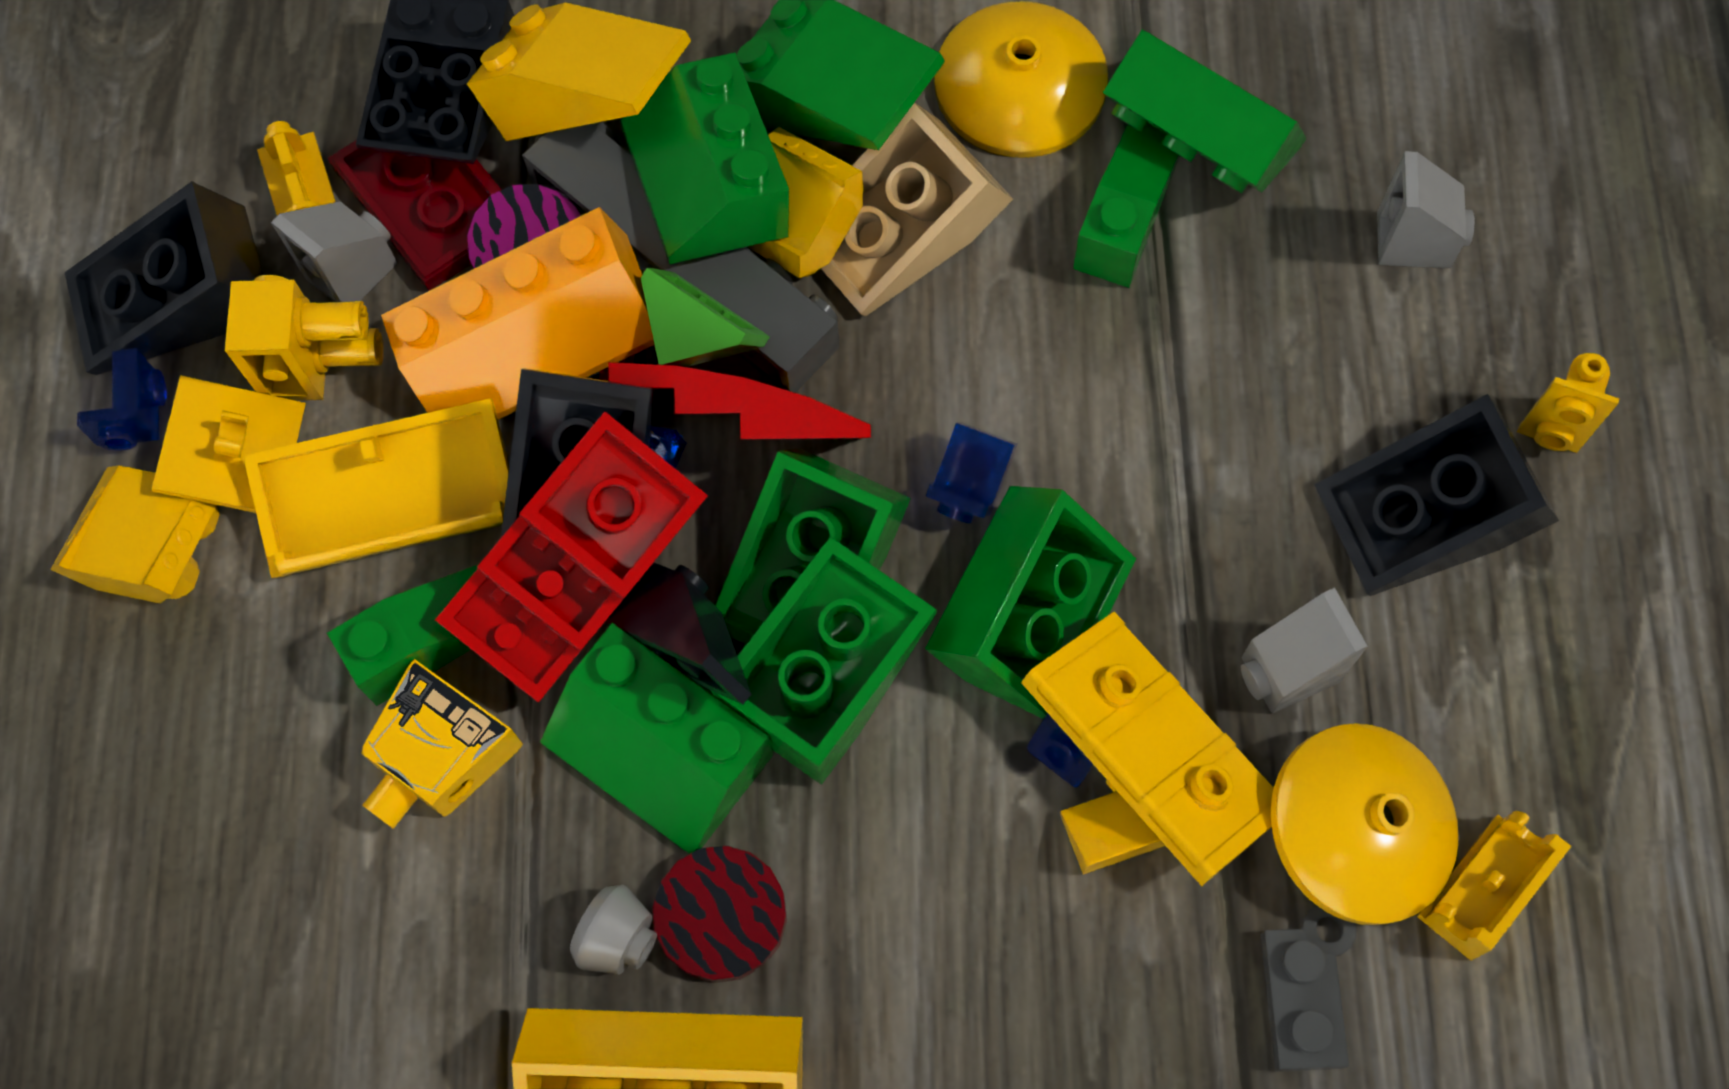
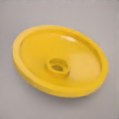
M1015 1L983 8L961 21L946 37L939 51L945 62L934 76L937 102L942 114L961 137L974 146L993 154L1028 158L1059 151L1077 141L1091 128L1105 102L1106 95L1102 92L1108 84V69L1104 53L1098 41L1076 18L1049 5ZM1026 54L1031 56V58L1022 60L1014 55Z
M1358 723L1338 725L1316 733L1298 745L1284 762L1277 776L1271 799V826L1274 842L1287 873L1296 886L1315 905L1327 913L1351 923L1384 925L1405 920L1418 914L1434 902L1443 891L1452 874L1457 857L1459 836L1457 816L1452 797L1443 778L1433 763L1414 744L1382 727ZM1385 805L1392 813L1393 825L1384 816Z

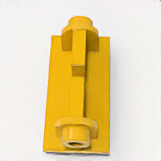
M276 121L268 125L266 129L267 134L263 139L265 147L257 149L277 216L280 213L336 202L314 132L300 135L296 129L291 128L290 124L285 121Z
M1595 353L1578 355L1570 364L1566 380L1558 377L1554 378L1519 425L1517 432L1534 438L1535 442L1544 448L1554 451L1569 450L1577 453L1615 409L1620 398L1605 394L1610 377V368L1605 358Z

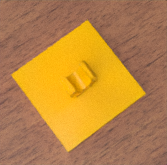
M180 375L151 491L256 513L243 455L297 443L306 403Z

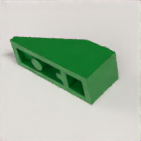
M1147 123L1142 132L1127 125L1097 187L1080 230L1073 265L1074 270L1130 288L1180 157L1161 145L1166 134Z
M479 564L385 598L327 632L328 637L357 687L376 706L390 699L406 669L414 659L432 672H435L471 650L435 621V619L474 574Z

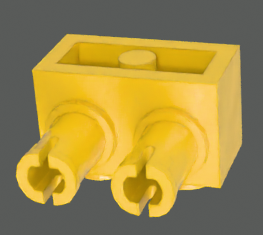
M261 275L256 277L254 281H231L225 352L256 392L295 401L323 400L325 373L329 367L382 366L384 357L383 337L378 328L369 329L368 312L363 301L310 303L295 280H288L277 275Z

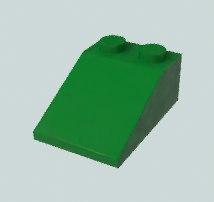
M779 0L773 6L770 16L757 33L737 53V58L766 129L775 130L777 127H780L792 134L878 151L945 62L940 52L835 0Z
M801 448L777 451L716 603V607L722 612L730 637L744 644L749 642L829 537H832L880 570L911 498Z
M829 537L738 655L751 696L742 705L711 690L712 695L768 735L773 751L822 785L861 733L933 620L937 609L835 539Z

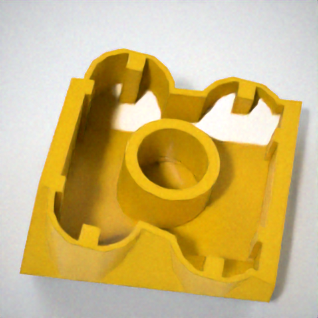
M777 127L768 136L789 187L788 237L748 246V248L766 259L774 260L798 278L808 277L831 262L862 209L864 191L862 171L794 134Z
M121 465L107 467L50 570L94 590L159 604L166 599L181 598L195 588L200 570L192 554L199 540L208 537L214 532L220 515L218 507L215 504L152 492L151 488L155 472Z

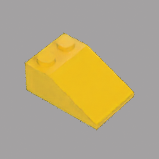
M567 2L542 9L538 4L519 11L510 20L511 30L502 41L494 44L482 54L480 58L482 65L468 81L467 85L504 139L510 141L639 114L692 40L685 30Z

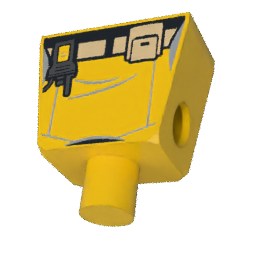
M414 659L406 669L363 744L361 754L386 775L362 806L392 829L396 827L418 798L445 817L451 814L516 754L523 743L510 727Z

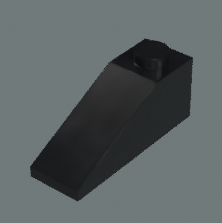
M653 563L604 623L608 626L611 623L615 624L696 684L744 705L751 696V692L722 612L704 595L709 589L708 585L696 573L679 564L673 570Z

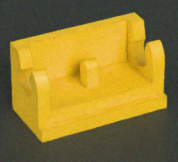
M1513 811L1505 818H1502L1499 814L1496 815L1455 866L1448 883L1440 895L1416 916L1470 961L1494 948L1572 847L1557 834H1548L1541 838L1532 833L1525 826L1530 817L1524 812Z

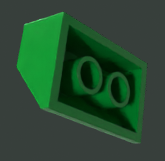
M1141 29L1102 92L1116 104L1111 112L1113 116L1139 132H1142L1147 123L1166 134L1161 145L1190 163L1197 154L1217 165L1211 174L1213 177L1241 194L1247 185L1262 193L1307 139L1296 120Z
M736 53L676 65L666 75L639 114L621 118V127L669 264L788 237L789 187Z
M1009 486L925 649L965 682L1049 722H1055L1021 682L1032 668L1109 615L1137 558L1063 489Z
M611 623L570 674L540 740L544 747L688 855L703 848L774 755L768 735L613 623Z

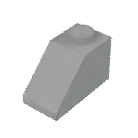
M1404 152L1377 211L1378 264L1386 266L1451 268L1462 247L1469 246L1472 242L1475 224L1473 210L1465 209L1464 185L1418 152Z
M340 201L280 213L271 221V224L305 279L333 302L361 301L398 264L387 244L391 235L384 225L366 211L358 216Z
M1333 588L1320 594L1253 638L1241 657L1244 662L1241 665V674L1252 696L1256 700L1264 699L1271 714L1340 683L1368 646L1338 592Z

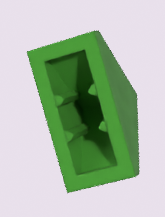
M648 267L645 269L641 282L659 365L689 367L763 348L767 343L769 335L675 272Z

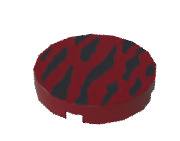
M726 845L701 848L677 861L661 880L652 907L654 931L657 933V939L666 956L689 976L713 983L741 980L755 972L757 968L763 966L768 958L770 959L780 947L787 924L785 895L771 868L751 852Z

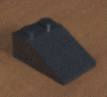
M191 181L64 272L86 372L99 375L226 334L231 281H254L256 277L263 275L244 205Z
M527 368L521 369L501 537L516 521L522 509L604 412H607L650 447L653 388Z
M1488 394L1314 484L1369 596L1499 551L1559 521L1503 414Z

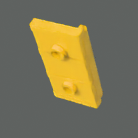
M491 398L243 455L271 578H280L503 524L509 463L495 404Z
M1114 611L1032 668L1021 684L1107 779L1105 783L1112 791H1117L1196 881L1203 886L1272 828L1271 799L1274 787L1236 747L1237 744L1227 733H1223L1180 686L1181 683L1170 671L1168 672L1125 626L1126 623Z

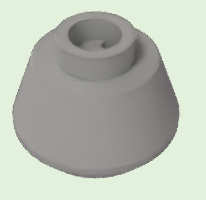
M621 884L603 888L583 914L570 944L571 955L576 966L581 970L620 975L629 966L638 970L648 958L657 939V933L650 930L652 915L627 886Z

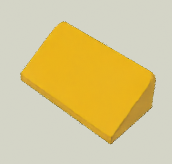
M1118 792L1060 811L1083 875L1165 846Z

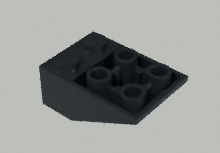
M390 0L355 144L357 148L474 164L493 121L467 83L481 67L482 62L480 58L482 54L494 44L502 41L511 30L509 22L515 15L509 0Z

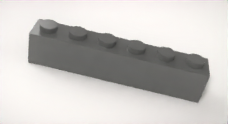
M603 122L545 133L522 155L532 184H538L558 191L576 206L580 216L600 207L628 235L642 275L647 267L675 272L769 335L770 337L763 348L739 353L738 355L777 387L796 393L840 348L838 318L834 310L817 295H811L808 298L793 286L791 277L781 265L769 258L763 262L748 249V246L669 264L632 156L619 145L615 134Z

